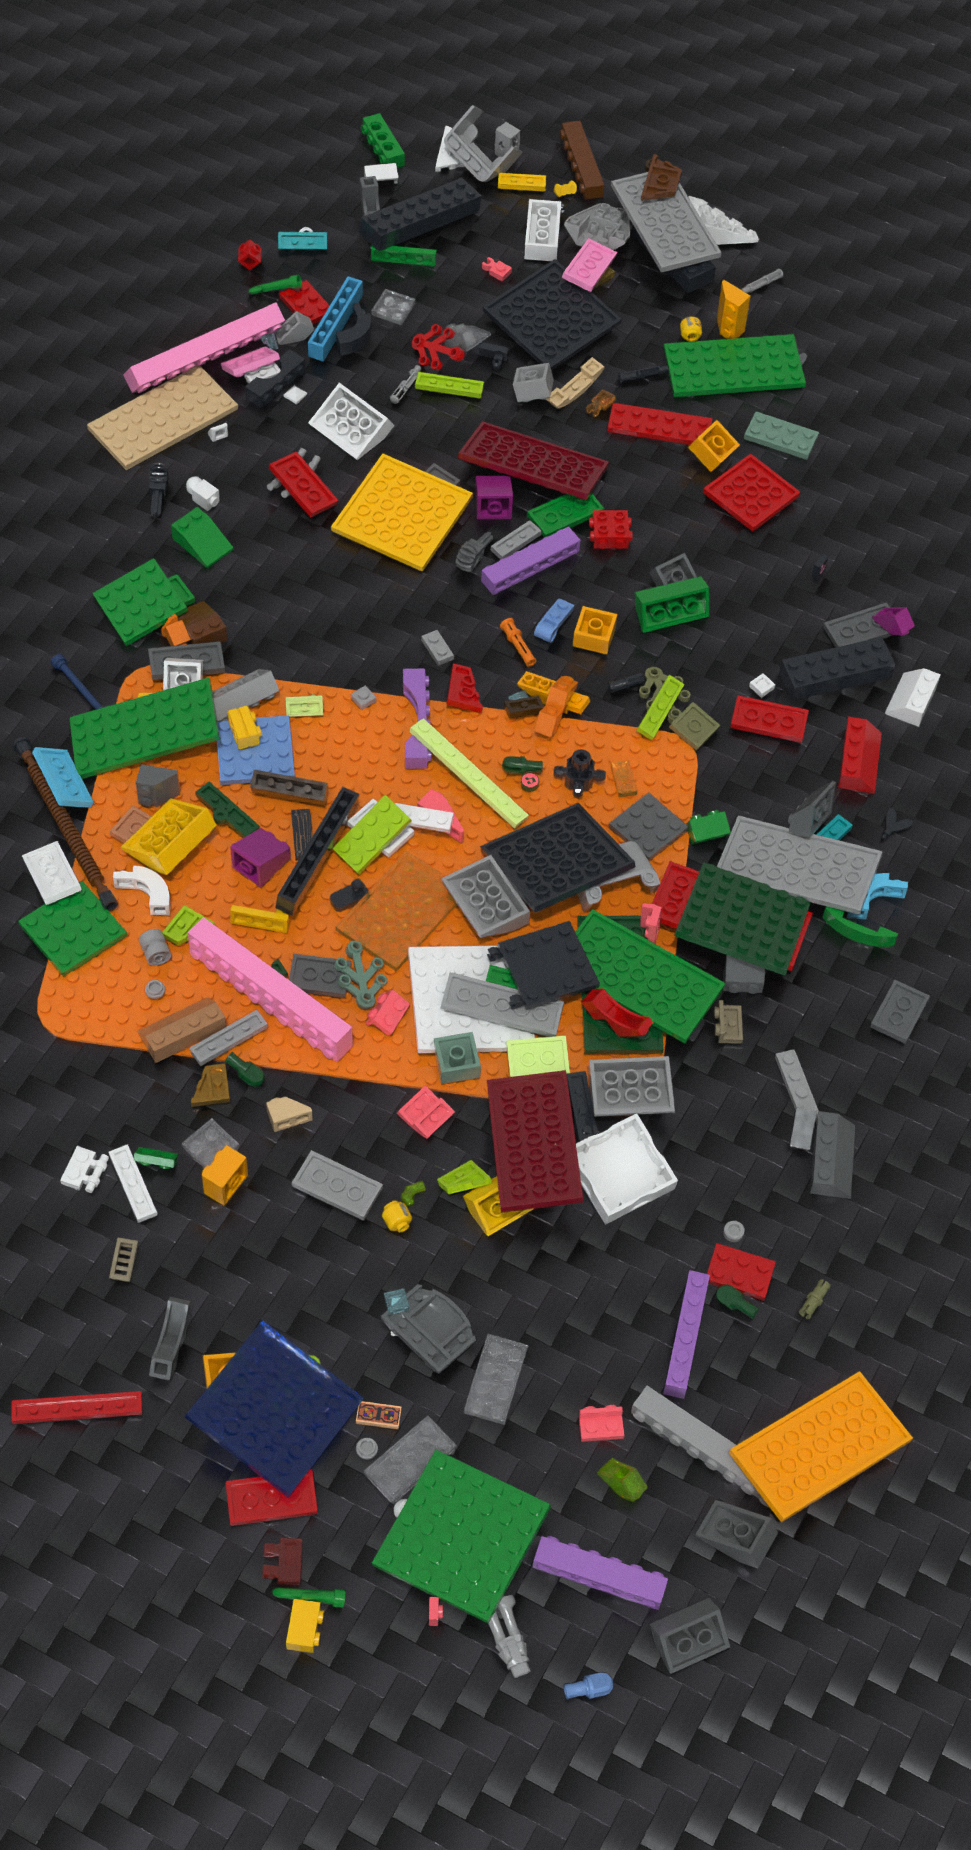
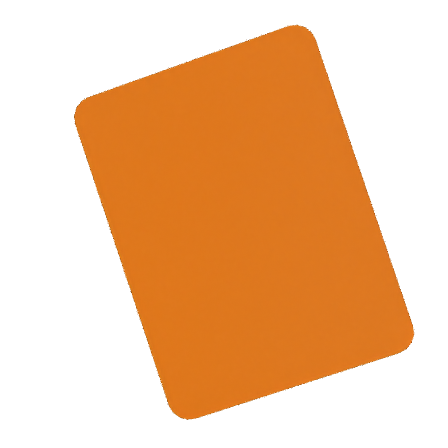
M150 665L135 670L124 680L116 704L138 698L139 693L163 691L164 679L152 680ZM217 673L203 675V679L209 677L212 690L215 691L245 675ZM275 680L280 691L274 693V697L266 700L264 698L259 701L258 705L249 707L250 712L254 711L256 718L287 716L286 697H301L314 694L323 698V715L289 717L295 777L328 783L329 791L325 806L252 793L251 783L220 785L217 741L97 775L91 797L94 803L91 808H88L81 837L104 877L103 885L107 886L108 890H111L118 902V906L109 912L126 930L127 937L64 977L48 960L38 996L37 1013L43 1027L51 1034L70 1041L148 1051L137 1032L138 1030L208 997L215 1001L225 1016L226 1027L255 1010H258L268 1024V1028L212 1059L214 1061L225 1062L228 1055L234 1052L243 1061H251L258 1067L422 1089L426 1085L431 1091L489 1099L487 1080L510 1077L507 1051L478 1052L481 1064L480 1078L441 1084L436 1054L417 1052L408 948L498 946L499 942L567 921L571 922L576 932L578 929L577 917L587 916L592 909L604 916L641 915L642 904H652L657 890L651 893L649 887L643 884L639 875L601 886L602 897L598 903L592 904L588 912L583 911L578 894L536 913L531 910L529 924L519 929L480 938L441 881V878L485 858L480 846L576 803H579L618 844L625 843V841L609 828V823L648 792L686 824L690 817H692L698 762L694 749L676 733L658 730L655 737L650 740L636 731L638 727L561 717L557 732L552 737L534 731L539 714L509 718L506 710L483 707L482 713L446 705V702L426 701V705H430V716H426L427 720H430V725L529 815L527 820L514 829L432 752L431 761H428L427 768L405 769V742L412 736L409 732L410 728L418 722L416 710L407 697L373 693L376 696V702L361 710L351 699V694L357 690ZM583 749L590 753L591 759L595 762L594 770L606 771L605 781L593 780L590 790L583 791L581 797H575L573 790L565 786V777L554 776V766L566 767L567 759L576 750ZM525 756L527 760L543 761L542 773L525 772L534 773L539 777V787L535 791L524 790L521 787V777L523 775L509 773L502 768L505 757ZM141 764L178 770L180 795L173 799L208 808L213 818V811L198 799L195 794L198 789L210 781L253 819L260 828L271 832L281 842H286L290 847L291 859L260 888L232 868L230 846L243 838L228 824H216L217 826L197 847L191 850L186 855V858L175 866L173 871L167 875L156 872L163 878L168 887L171 910L170 916L151 915L150 897L147 893L139 889L114 887V872H133V866L151 868L122 850L121 846L124 843L111 836L110 830L132 806L153 816L165 804L163 803L158 807H147L139 804L136 780ZM342 786L359 794L357 808L351 818L372 799L378 802L384 795L394 803L417 807V803L433 789L443 794L464 829V841L460 843L445 832L409 826L414 830V836L389 858L381 852L360 875L332 849L293 916L287 914L289 915L287 933L230 923L232 905L276 913L277 896L298 860L295 861L291 810L310 809L313 837ZM348 825L345 826L335 845L351 830ZM688 831L649 861L656 871L660 883L669 861L686 867L689 845ZM75 858L72 870L78 882L83 881L93 894L100 899L96 886L90 885ZM359 878L369 890V899L342 912L336 911L330 903V895L351 885L353 880ZM185 905L215 922L216 927L270 967L276 959H279L288 972L286 977L288 980L293 954L333 959L341 957L351 961V969L355 971L353 958L346 954L345 949L349 942L359 941L363 948L360 956L364 973L370 967L374 958H381L384 962L382 968L376 971L366 983L368 990L374 984V980L379 974L387 977V983L375 993V1003L368 1009L360 1008L356 1003V996L348 990L346 998L307 993L352 1027L353 1047L336 1062L332 1058L328 1059L317 1047H312L304 1037L297 1036L288 1025L281 1024L276 1016L268 1014L261 1005L253 1003L245 993L238 992L229 981L222 980L217 972L209 970L201 960L194 959L190 954L189 941L178 946L165 939L171 952V958L161 965L151 966L147 963L144 951L139 943V937L144 932L152 929H159L163 932ZM660 923L656 945L676 955L678 937L674 936L676 929ZM351 979L350 983L359 989L358 984ZM151 980H159L164 984L165 993L162 997L152 999L146 995L145 987ZM394 990L410 1005L392 1034L386 1035L374 1024L369 1026L366 1024L369 1018L367 1014L373 1007H376L378 1004L377 998L383 992L386 993ZM581 993L560 1000L564 1001L556 1036H566L570 1073L586 1071L588 1085L589 1060L664 1057V1051L662 1054H584ZM662 1031L663 1046L665 1050L666 1033ZM534 1033L535 1038L548 1037ZM190 1047L173 1054L194 1058L190 1053ZM614 1115V1116H632V1115Z

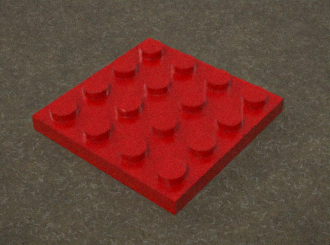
M751 453L707 485L703 490L705 495L752 532L800 497L799 490Z

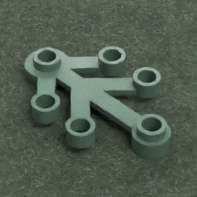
M351 941L345 951L349 957L353 958L355 971L347 966L346 959L338 958L334 963V967L336 970L344 973L338 979V985L356 996V1003L360 1008L368 1009L374 1005V995L380 988L385 986L387 977L383 974L377 975L374 984L369 990L366 983L376 971L382 968L384 962L381 958H374L370 967L364 973L360 956L363 950L362 945L359 941ZM351 979L358 984L359 989L350 983Z

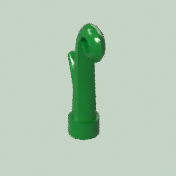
M293 275L290 278L254 286L248 292L253 295L272 290L297 289L302 287V280L300 275Z
M278 1587L272 1591V1594L279 1598L320 1602L321 1604L332 1605V1607L343 1608L345 1603V1589L313 1590Z

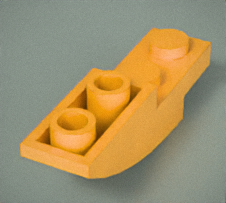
M526 671L517 685L530 696H539L542 703L546 705L550 688L556 681ZM573 692L563 713L567 714L570 710L582 714L590 703L589 697Z

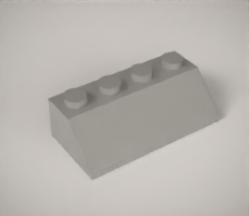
M257 669L213 691L217 721H226L228 719V710L238 709L243 706L254 707L259 704L260 700L274 697V693L280 690L271 670Z

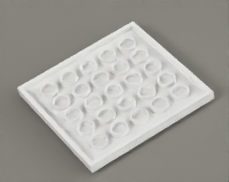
M497 946L408 948L418 1053H435L434 1038L473 1032L477 1052L507 1051V1040L535 1038L532 1032L440 1009L450 972L486 981L490 965L507 969L503 958L490 962L487 954H489L488 949Z

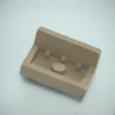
M719 1000L718 1007H714V1018L718 1019V1024H715V1035L718 1036V1042L742 1044L741 1006L723 1005V1000Z

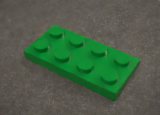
M592 492L587 500L566 494L527 511V517L541 530V534L545 538L561 529L571 528L589 520V517L593 516V510H604V507Z

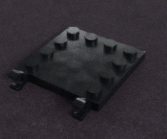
M570 921L499 942L497 947L488 949L489 954H487L490 962L503 958L519 992V995L515 994L509 997L511 1000L509 1005L512 1010L524 1005L526 1010L599 988L600 982Z

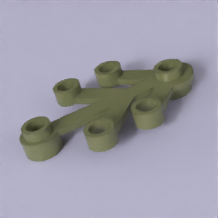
M650 667L645 671L647 681L639 689V696L641 698H648L652 685L655 684L657 688L651 700H648L646 703L647 711L650 707L649 705L652 704L661 689L662 682H665L668 677L658 667ZM675 676V677H674L675 679H677L678 681H680V682L683 683V678H682V677H680V676ZM682 690L677 698L682 702H688L691 694L688 690ZM674 704L668 713L667 720L670 724L682 713L679 709L675 708Z

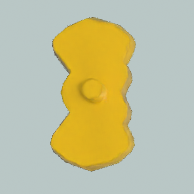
M572 180L568 184H563L562 186L556 184L554 187V193L557 197L575 194L577 191V185Z

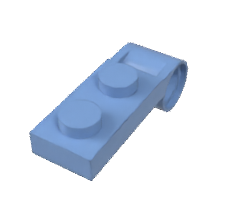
M559 598L536 626L534 636L551 643L559 627L573 612L574 605Z

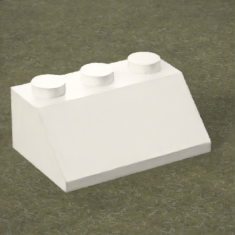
M924 668L903 673L885 714L919 727L937 688L941 674Z

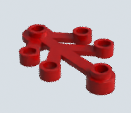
M434 324L431 327V331L425 335L417 334L412 340L413 348L418 350L420 354L419 364L424 367L430 364V358L427 357L425 348H428L432 358L431 368L436 371L442 368V362L439 360L437 351L450 355V358L456 362L461 361L465 355L464 350L459 347L449 348L440 345L454 337L455 332L451 328H446L443 331V335L432 342L428 341L435 335L442 333V327L438 324Z

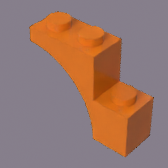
M561 676L551 686L546 705L539 712L535 732L552 737L557 732L565 707L573 692L577 689L578 682L574 681L572 677Z

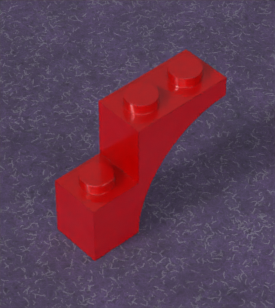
M604 988L592 989L581 1001L594 1020H606L619 1037L643 1036L653 1024L650 1017L635 1014L621 1006Z

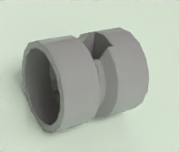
M148 930L139 937V943L149 965H161L171 958V952L161 930Z

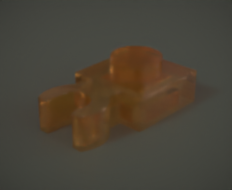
M604 389L601 390L592 399V403L586 407L587 413L589 414L592 411L593 416L596 417L601 409L606 410L616 401L615 395Z

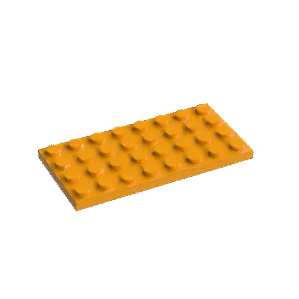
M859 1371L731 1448L729 1454L782 1523L911 1442L913 1437Z

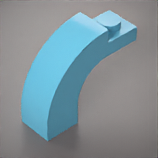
M889 873L875 874L861 914L847 912V918L866 920L869 902L876 897L905 898L908 882L889 880Z

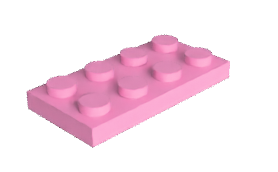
M588 238L564 271L562 278L591 292L615 259L617 252Z

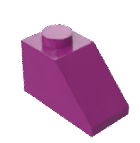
M907 607L883 608L872 616L873 620L891 635L904 636L915 626Z

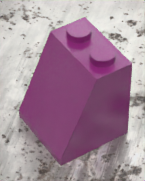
M476 476L477 519H511L513 491L510 476Z
M262 828L230 846L232 868L260 888L291 859L289 845L284 841L281 842L271 832L265 831Z

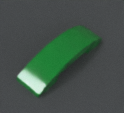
M828 906L825 907L823 919L845 937L870 946L892 947L895 945L898 933L881 926L878 932L844 919V911Z

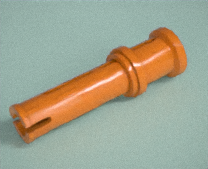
M513 618L505 619L501 622L500 629L506 633L507 640L514 644L526 666H533L537 661L522 639V632L516 628Z

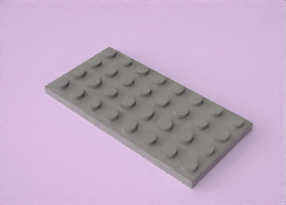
M648 172L611 181L613 191L661 272L721 257L720 249L680 183L674 197L642 201L641 195Z
M738 816L717 867L768 884L775 890H785L789 895L803 897L808 902L860 915L881 861L882 851L815 834L807 838L789 832V828Z

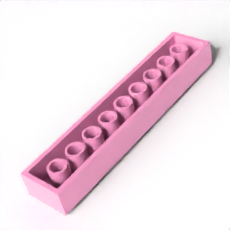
M273 303L130 367L123 376L132 393L136 391L138 393L144 392L151 385L155 387L161 384L166 378L167 380L173 379L180 372L189 371L195 365L202 366L209 359L213 361L219 358L224 352L228 354L238 346L242 348L252 340L255 342L263 338L267 333L268 335L275 333L277 329L282 327L281 324L285 319L277 303Z
M203 917L188 932L190 954L194 959L201 960L209 970L217 972L222 980L229 981L238 992L245 993L253 1003H258L268 1014L276 1016L281 1024L288 1025L297 1036L304 1037L312 1047L320 1049L328 1059L332 1058L338 1062L353 1047L352 1027L210 921Z

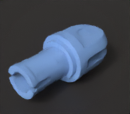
M606 1673L584 1676L583 1681L564 1684L566 1699L584 1695L591 1699L605 1696L613 1689V1679Z

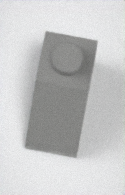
M296 311L281 325V328L277 329L275 335L280 345L304 341L314 331V327L309 317Z

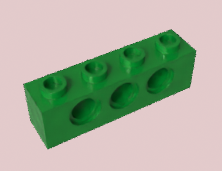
M381 114L363 118V125H361L362 133L367 136L368 143L373 146L374 153L379 156L381 164L396 163L397 168L405 166V153Z

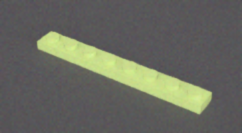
M424 718L410 728L409 732L514 829L527 820L529 815Z

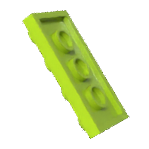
M384 795L332 849L360 875L412 820L391 799Z

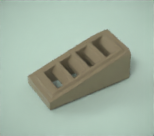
M117 1238L109 1279L130 1282L139 1246L138 1241ZM122 1247L132 1248V1251L130 1252V1251L121 1250V1248H122ZM120 1254L128 1255L130 1259L119 1258ZM118 1262L128 1263L129 1265L128 1267L118 1266L117 1264ZM116 1270L127 1271V1275L115 1274Z

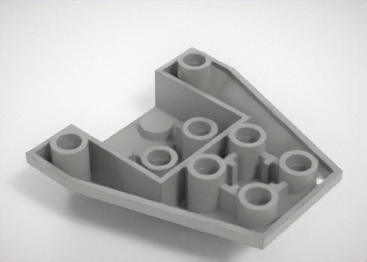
M599 203L570 216L564 224L576 245L583 246L589 238L611 250H615L624 245L630 237V218L623 208L611 207L606 203Z

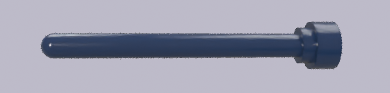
M62 654L55 655L51 660L53 667L63 671L95 710L103 708L67 666V659Z

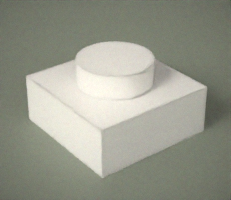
M761 674L750 682L749 687L762 698L775 689V684L766 675Z

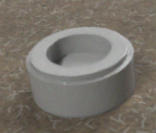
M738 1221L728 1222L724 1227V1237L730 1242L740 1241L744 1235L743 1225Z

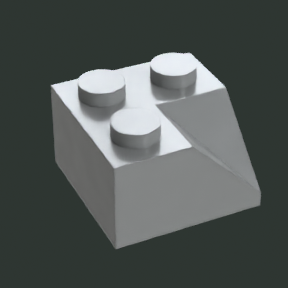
M549 363L516 369L513 387L517 402H529L534 399L543 400L550 397L554 380Z

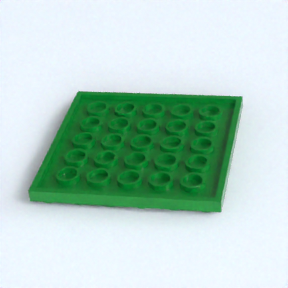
M435 1450L376 1554L372 1565L434 1597H439L440 1600L489 1624L546 1518L551 1505Z

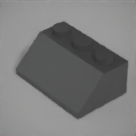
M832 781L813 791L809 797L804 799L801 805H798L796 811L789 816V832L810 838L832 813L836 782Z
M710 1598L649 1624L654 1642L670 1674L730 1648L720 1609Z

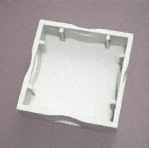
M637 1113L612 1125L603 1133L590 1136L576 1143L581 1185L605 1225L674 1190L677 1185L678 1179L665 1158L656 1149L652 1137Z

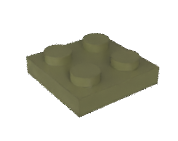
M692 702L671 723L669 728L697 751L720 727V724Z

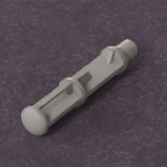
M777 269L750 284H746V287L740 290L745 293H752L762 286L782 278L783 272L781 269Z
M416 365L414 369H411L408 380H403L397 387V389H400L396 395L393 393L390 396L392 403H399V395L402 391L404 395L416 380L418 372L421 371L420 366Z

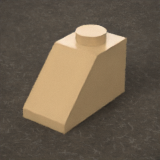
M274 1098L270 1102H266L267 1113L274 1132L313 1120L311 1107L290 1098Z

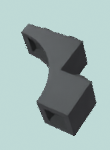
M174 1297L169 1298L161 1335L151 1359L149 1376L170 1380L177 1367L179 1349L186 1337L191 1301Z

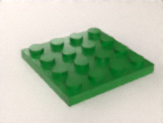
M154 558L92 593L126 646L164 625L172 615L176 614L178 617L188 611L186 605Z
M83 881L79 882L81 891L59 899L56 902L44 904L18 921L21 928L63 977L127 937L126 930L108 910H104L100 900Z

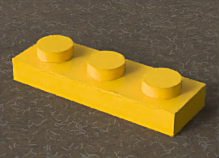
M499 173L498 189L545 191L546 176Z

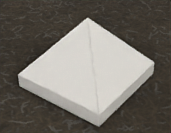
M294 385L284 394V397L298 404L307 395V392Z

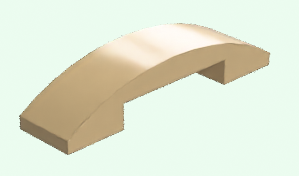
M592 357L581 366L580 373L561 389L556 388L552 391L550 397L546 398V400L557 409L568 405L594 383L604 370V366Z

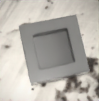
M366 685L351 694V699L361 710L376 702V696Z

